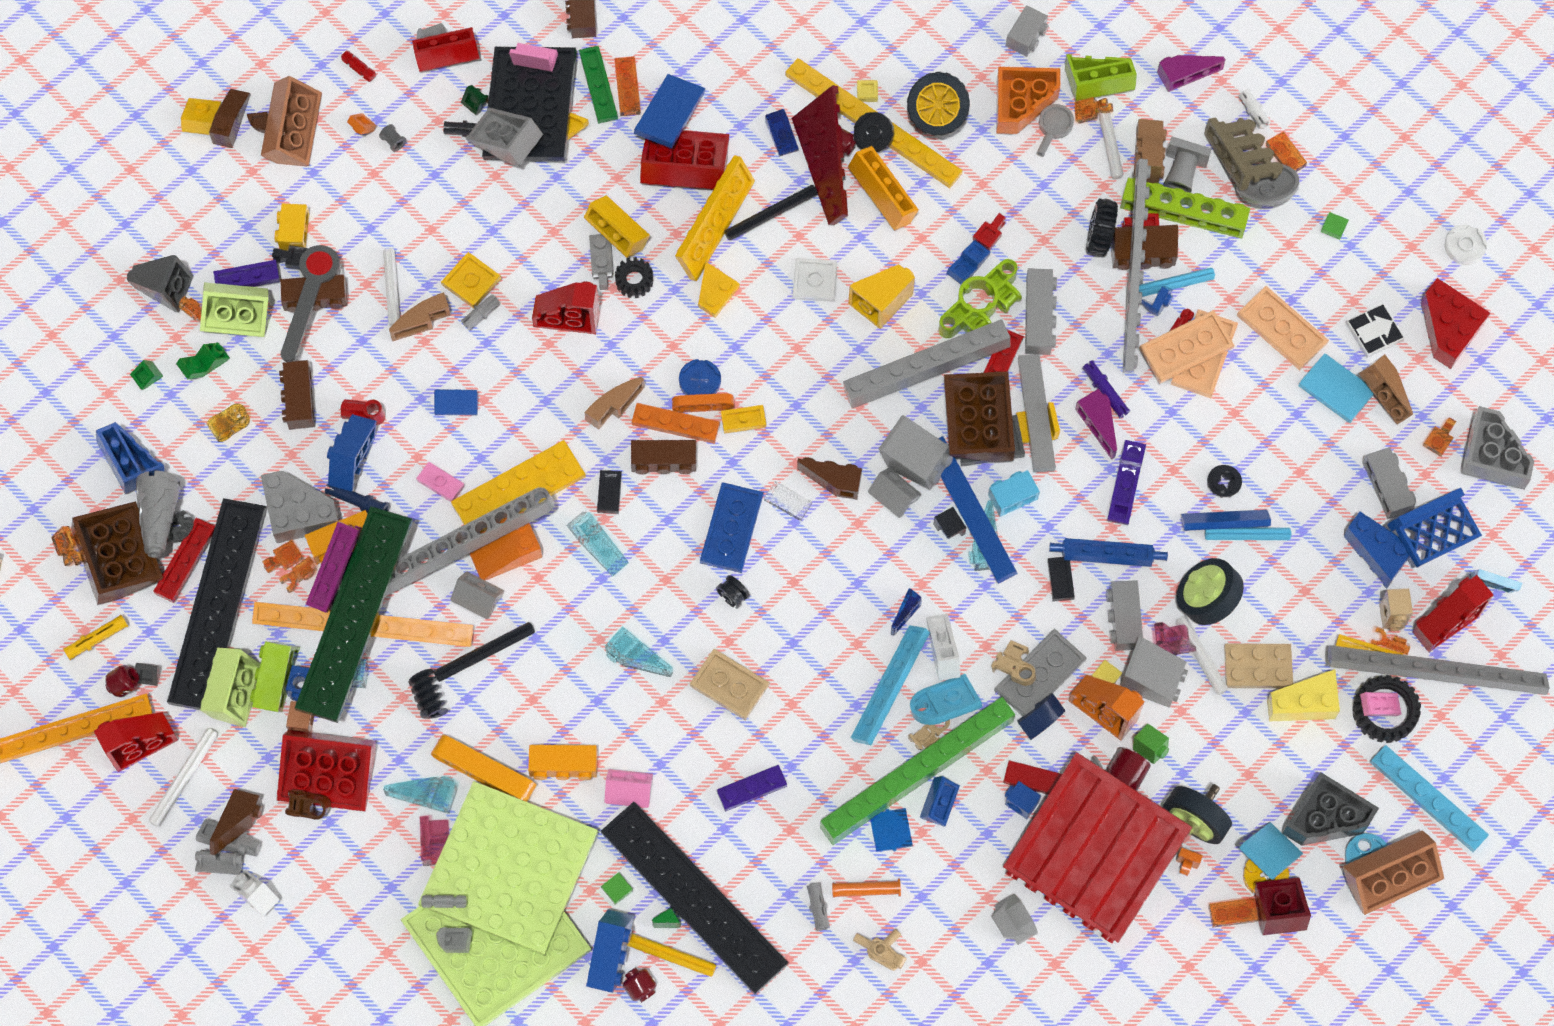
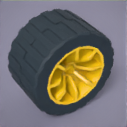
M934 72L922 76L912 86L907 97L909 118L922 132L933 136H943L954 132L963 124L969 112L970 100L968 90H966L965 85L959 78L947 72Z

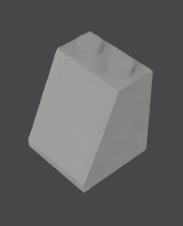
M904 415L900 417L879 447V451L888 468L931 490L934 484L939 482L942 472L953 460V457L949 455V445Z
M1139 636L1121 686L1128 688L1130 691L1138 692L1144 699L1170 708L1172 701L1177 702L1181 692L1180 689H1177L1179 682L1184 683L1188 670L1184 669L1186 661Z

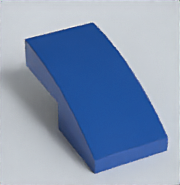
M974 240L962 251L960 258L948 268L946 274L962 284L966 279L974 275L991 252Z

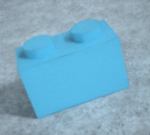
M1028 470L1015 472L1005 481L998 480L989 487L988 496L1000 517L1038 500L1040 494Z

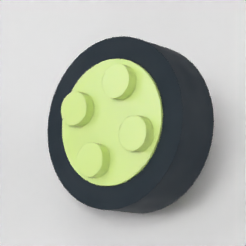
M1211 558L1204 560L1192 567L1182 578L1176 595L1177 604L1195 623L1200 625L1215 624L1230 615L1239 604L1244 590L1243 579L1223 559Z
M1212 784L1206 795L1187 787L1177 786L1163 804L1164 809L1193 827L1189 835L1210 844H1220L1232 826V821L1228 814L1213 801L1215 795L1220 790V787L1216 784Z

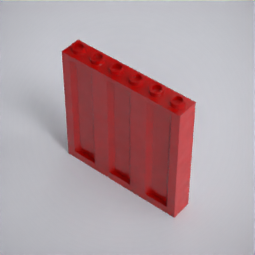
M1076 752L1003 868L1007 870L1005 874L1017 881L1020 878L1025 881L1026 884L1024 886L1032 892L1036 893L1038 890L1045 895L1043 899L1055 906L1058 903L1063 906V912L1070 917L1075 918V916H1078L1084 920L1082 924L1088 929L1094 931L1096 928L1103 933L1101 937L1113 944L1116 941L1119 943L1193 827Z

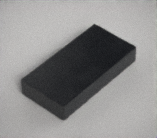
M600 470L597 513L619 514L622 471Z
M1064 557L1048 558L1052 602L1074 600L1070 560H1064Z

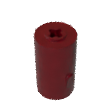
M1119 748L1107 772L1138 791L1151 765L1138 753L1126 748Z

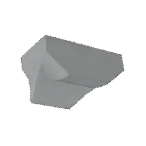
M1015 894L994 906L996 910L992 915V919L1004 938L1013 939L1019 945L1038 934L1033 919Z

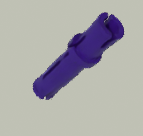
M1093 360L1089 361V365L1086 363L1082 369L1093 381L1092 385L1094 388H1098L1102 394L1108 396L1111 402L1110 405L1119 419L1123 418V415L1129 414L1131 410L1108 382L1107 375L1102 374Z

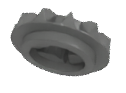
M175 510L170 534L167 538L168 542H179L189 535L193 528V518L189 513L184 510L180 512ZM178 523L181 525L178 527L175 526L174 528L172 527L174 524L177 525Z

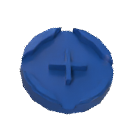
M695 359L686 363L680 371L679 386L684 395L716 394L720 389L721 374L717 366L711 361Z

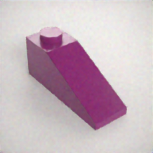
M1195 55L1166 57L1159 62L1157 73L1167 91L1170 92L1223 70L1226 59L1224 56Z
M1097 389L1078 400L1075 410L1112 460L1117 453L1111 402L1106 394H1102Z

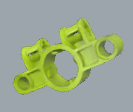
M1004 259L985 277L973 276L966 279L959 288L957 302L940 317L939 334L943 338L949 339L958 334L962 329L967 333L992 323L989 318L995 313L997 308L1007 313L1016 301L1019 302L1022 299L1020 292L1012 285L1016 280L1017 263L1012 259ZM1010 270L1012 273L1006 274L1003 271ZM972 289H983L988 296L991 295L993 302H989L985 308L976 309L966 303L963 296L965 293H970ZM949 323L953 325V327L947 328L944 326V324Z

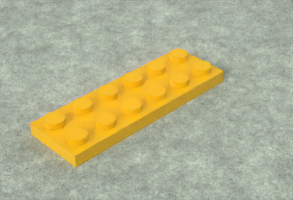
M734 155L727 164L726 170L717 181L716 187L707 198L706 204L697 215L696 221L677 250L675 257L690 280L697 281L705 264L709 261L725 234L724 231L728 229L755 182L741 156Z
M565 440L454 499L451 501V504L465 525L536 488H545L553 496L584 479L586 475ZM546 498L540 499L538 503L542 502ZM522 508L519 513L525 511L526 508ZM483 528V529L480 531V534H481L482 532L486 531L487 528Z

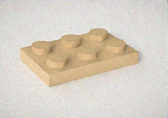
M1291 644L1224 645L1225 680L1228 688L1282 689L1293 684Z
M716 649L712 650L690 682V687L745 721L770 685V682Z

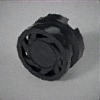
M727 575L726 581L716 587L720 597L723 596L726 599L725 602L731 607L736 606V609L742 605L741 602L743 600L745 601L750 597L744 585L731 575Z

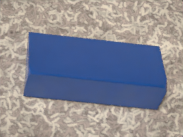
M435 389L434 414L478 415L477 390Z
M943 776L935 777L929 789L920 818L945 827L960 785Z

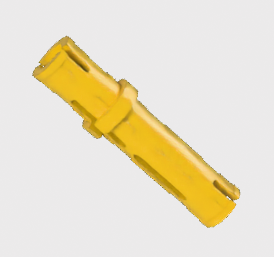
M120 614L86 636H79V640L64 647L63 650L69 660H72L86 650L88 652L91 651V647L128 627Z

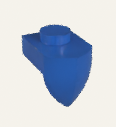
M1162 286L1154 303L1142 299L1141 304L1150 313L1159 316L1164 307L1170 305L1173 299V295H1171L1173 289Z

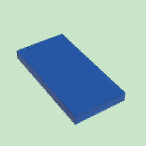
M667 74L636 125L634 134L673 148L703 97L705 88Z
M724 482L721 483L700 558L701 564L738 573L743 572L764 492Z

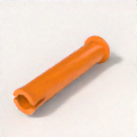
M898 878V881L832 883L833 898L895 894L901 897L900 878Z

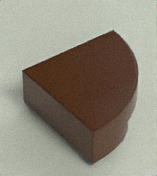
M268 112L247 114L250 125L256 131L265 133Z

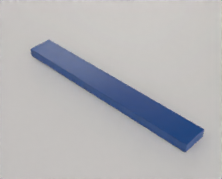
M941 436V437L938 438V439H940L941 441H943L944 443L947 444V442H946V440H945V438H944L943 436ZM953 457L952 463L942 472L941 479L999 584L1018 573L957 460Z

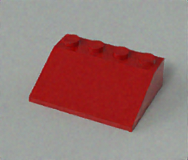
M683 130L673 148L645 138L641 158L640 183L714 190L717 181L726 170L729 134Z
M287 730L282 737L276 801L289 802L288 790L297 789L328 797L332 808L365 812L375 761L376 740Z

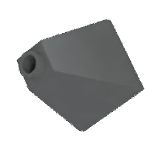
M176 255L134 265L127 274V281L136 290L178 313L193 279L192 273Z

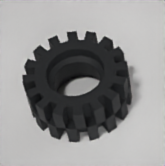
M630 257L626 258V263L622 260L620 266L616 267L615 282L618 291L621 290V294L624 296L627 294L628 298H631L632 295H635V298H639V294L643 297L645 296V291L649 293L650 287L653 286V271L649 263H644L642 258H640V261H637V257H633V261H630ZM631 272H639L642 275V280L639 283L631 284L626 280V276Z

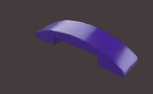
M1125 440L1107 521L1129 525L1146 444Z

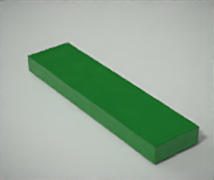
M599 45L580 49L579 55L598 124L617 120L618 115Z

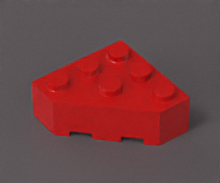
M1436 278L1421 301V308L1424 311L1427 334L1431 341L1433 358L1449 369H1452L1484 326L1491 313L1439 278Z
M587 281L575 282L536 295L532 314L533 327L596 335L600 314L597 285Z
M1478 575L1471 579L1469 577L1463 579L1458 584L1459 587L1449 597L1445 596L1437 602V607L1430 614L1424 615L1415 622L1416 627L1412 633L1428 652H1431L1478 619L1491 601L1494 594Z
M163 712L116 719L111 722L106 721L94 730L101 747L117 772L178 741Z

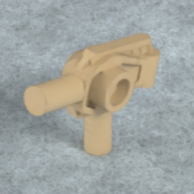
M896 929L884 940L876 937L871 941L858 933L853 939L855 943L867 949L870 959L892 971L898 968L902 969L907 960L906 957L896 953L890 947L901 936L900 932Z

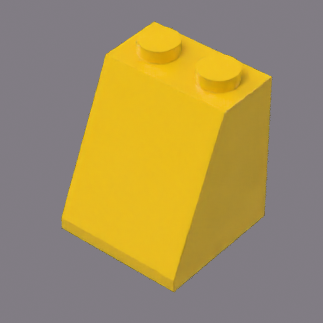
M898 264L861 279L849 286L848 304L881 329L912 297L915 276L910 269L903 268Z

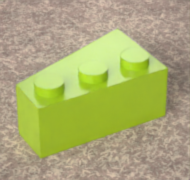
M1066 54L1065 72L1075 101L1135 90L1137 73L1131 58L1105 57V59H1095L1089 55H1085V58L1072 57V54Z
M265 641V644L261 646L259 651V658H262L261 664L255 672V680H257L256 689L252 690L250 702H253L252 707L283 712L287 697L286 686L292 667L294 652L299 653V646Z

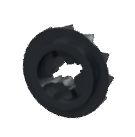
M1229 465L1214 467L1207 478L1208 488L1211 489L1213 494L1221 498H1231L1239 492L1242 486L1240 473ZM1221 476L1225 480L1230 481L1228 482L1227 488L1224 486V484H1218L1221 481Z

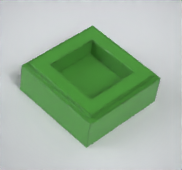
M1329 212L1321 232L1340 240L1349 220Z
M619 872L601 886L602 890L615 905L633 892L631 886Z

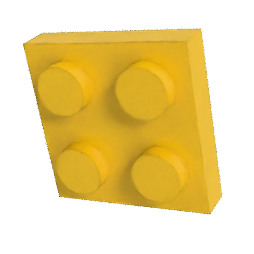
M467 252L441 281V284L474 309V306H477L501 280V275Z

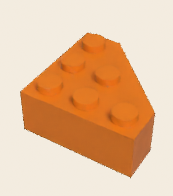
M998 66L996 133L1018 134L1039 116L1042 110L1058 99L1061 87L1060 68Z
M1089 675L1082 679L1070 694L1068 700L1120 741L1124 739L1138 721L1145 702L1142 700V696L1134 690L1130 691L1126 687Z

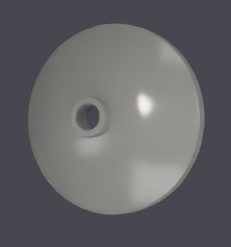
M1282 164L1283 171L1278 178L1273 179L1272 176L1261 178L1259 182L1255 183L1253 180H1250L1248 189L1240 191L1237 185L1236 189L1244 200L1252 204L1261 206L1276 205L1287 201L1295 195L1300 185L1299 176L1294 169Z

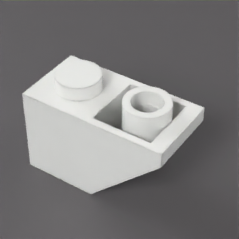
M246 870L237 875L229 886L262 916H265L279 901L278 897L262 881Z

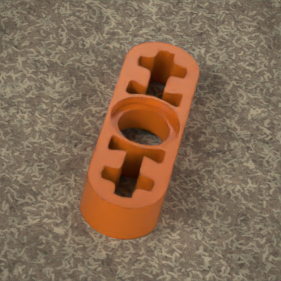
M729 393L680 395L672 398V411L680 413L723 411L734 408V396Z

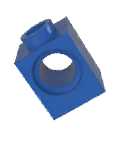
M292 665L286 686V692L291 700H298L301 689H297L295 686L298 682L305 681L309 668Z
M1018 781L1015 787L1011 785L1004 795L1007 797L1005 805L1025 819L1030 817L1041 799V795Z

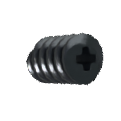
M433 669L422 670L413 675L408 681L409 686L412 687V694L415 695L414 700L418 703L417 708L420 710V716L423 719L438 718L448 712L447 708H440L446 703L445 700L438 701L443 696L442 692L435 693L440 688L439 685H432L437 678L435 676L429 677V675L434 673Z

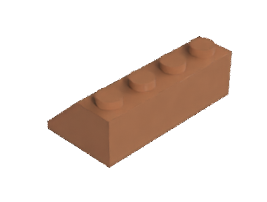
M291 76L274 82L261 150L262 157L277 164L309 166L322 92Z
M1423 830L1343 866L1347 885L1364 915L1445 879L1436 842Z

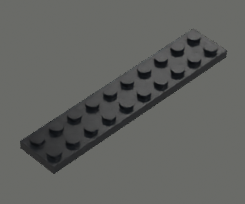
M226 498L222 500L167 699L169 705L195 710L201 709V701L204 698L207 680L210 676L217 648H229L266 512V507L263 505Z
M634 801L601 830V834L754 995L761 991L788 965L783 956Z

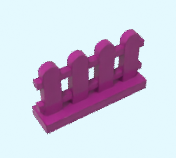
M342 522L337 523L306 605L328 613L331 605L334 604L333 598L344 578L345 568L358 541L361 527H354Z

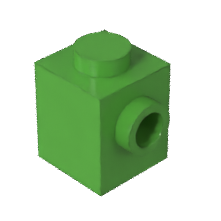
M1147 724L1134 737L1133 750L1152 764H1155L1159 759L1165 758L1168 754L1169 737L1150 724Z

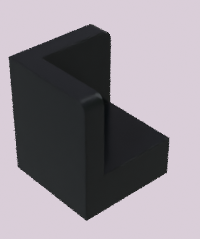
M954 507L934 517L933 525L937 531L942 530L948 539L958 533L961 537L966 534L967 527Z

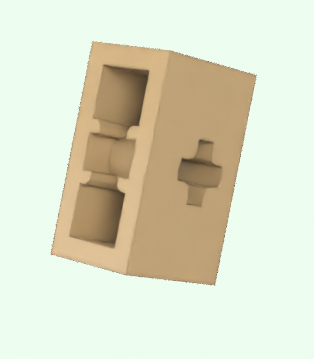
M1409 588L1386 591L1379 604L1383 629L1399 631L1405 628L1413 614Z

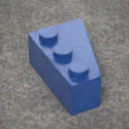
M352 414L348 422H344L341 434L336 435L333 447L330 446L327 452V459H329V486L353 491L355 487L354 476L355 474L360 475L361 468L358 466L363 458H367L375 439L376 420Z
M116 422L96 430L97 444L125 494L136 490V478L140 474L149 471V476H154V471H164V465L154 459L148 450L143 449L135 442V439Z
M1359 511L1345 532L1344 538L1356 553L1363 557L1370 566V570L1376 573L1383 582V586L1387 589L1410 558L1400 537L1361 511Z
M608 909L599 920L586 987L613 993L617 986H621L623 979L621 969L627 959L628 952L626 948L632 934L631 928L634 915Z

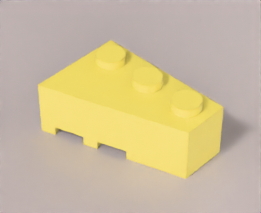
M1333 669L1271 692L1267 699L1269 722L1336 719L1340 712L1336 670Z

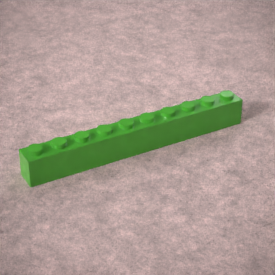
M1003 697L999 698L820 821V829L830 843L835 845L1013 723L1015 718L1014 711Z

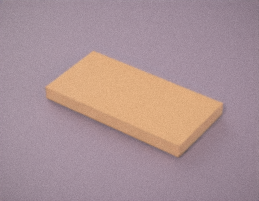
M1267 286L1237 313V316L1299 371L1329 342L1324 335Z
M1198 309L1195 319L1208 312ZM1218 316L1232 340L1238 323ZM1228 351L1173 377L1171 385L1211 398Z
M1213 310L1140 345L1139 349L1159 384L1233 349L1235 345Z

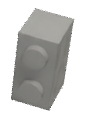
M1026 5L1008 33L1005 46L1026 57L1030 51L1034 52L1039 43L1038 38L1040 35L1044 36L1049 27L1047 24L1048 15Z

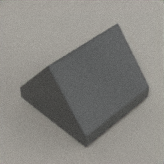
M136 663L135 670L139 675L138 683L157 686L162 668L157 665Z

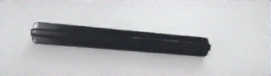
M810 185L724 231L726 238L732 240L818 194L816 187Z
M527 622L434 670V675L441 682L534 634V627L530 622Z

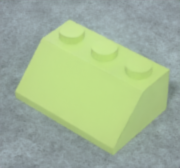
M204 282L200 331L264 337L268 307V288Z
M217 648L210 676L207 680L204 698L201 701L200 711L213 719L246 727L252 702H250L251 692L253 689H256L257 684L255 672L257 667H260V663L240 649Z

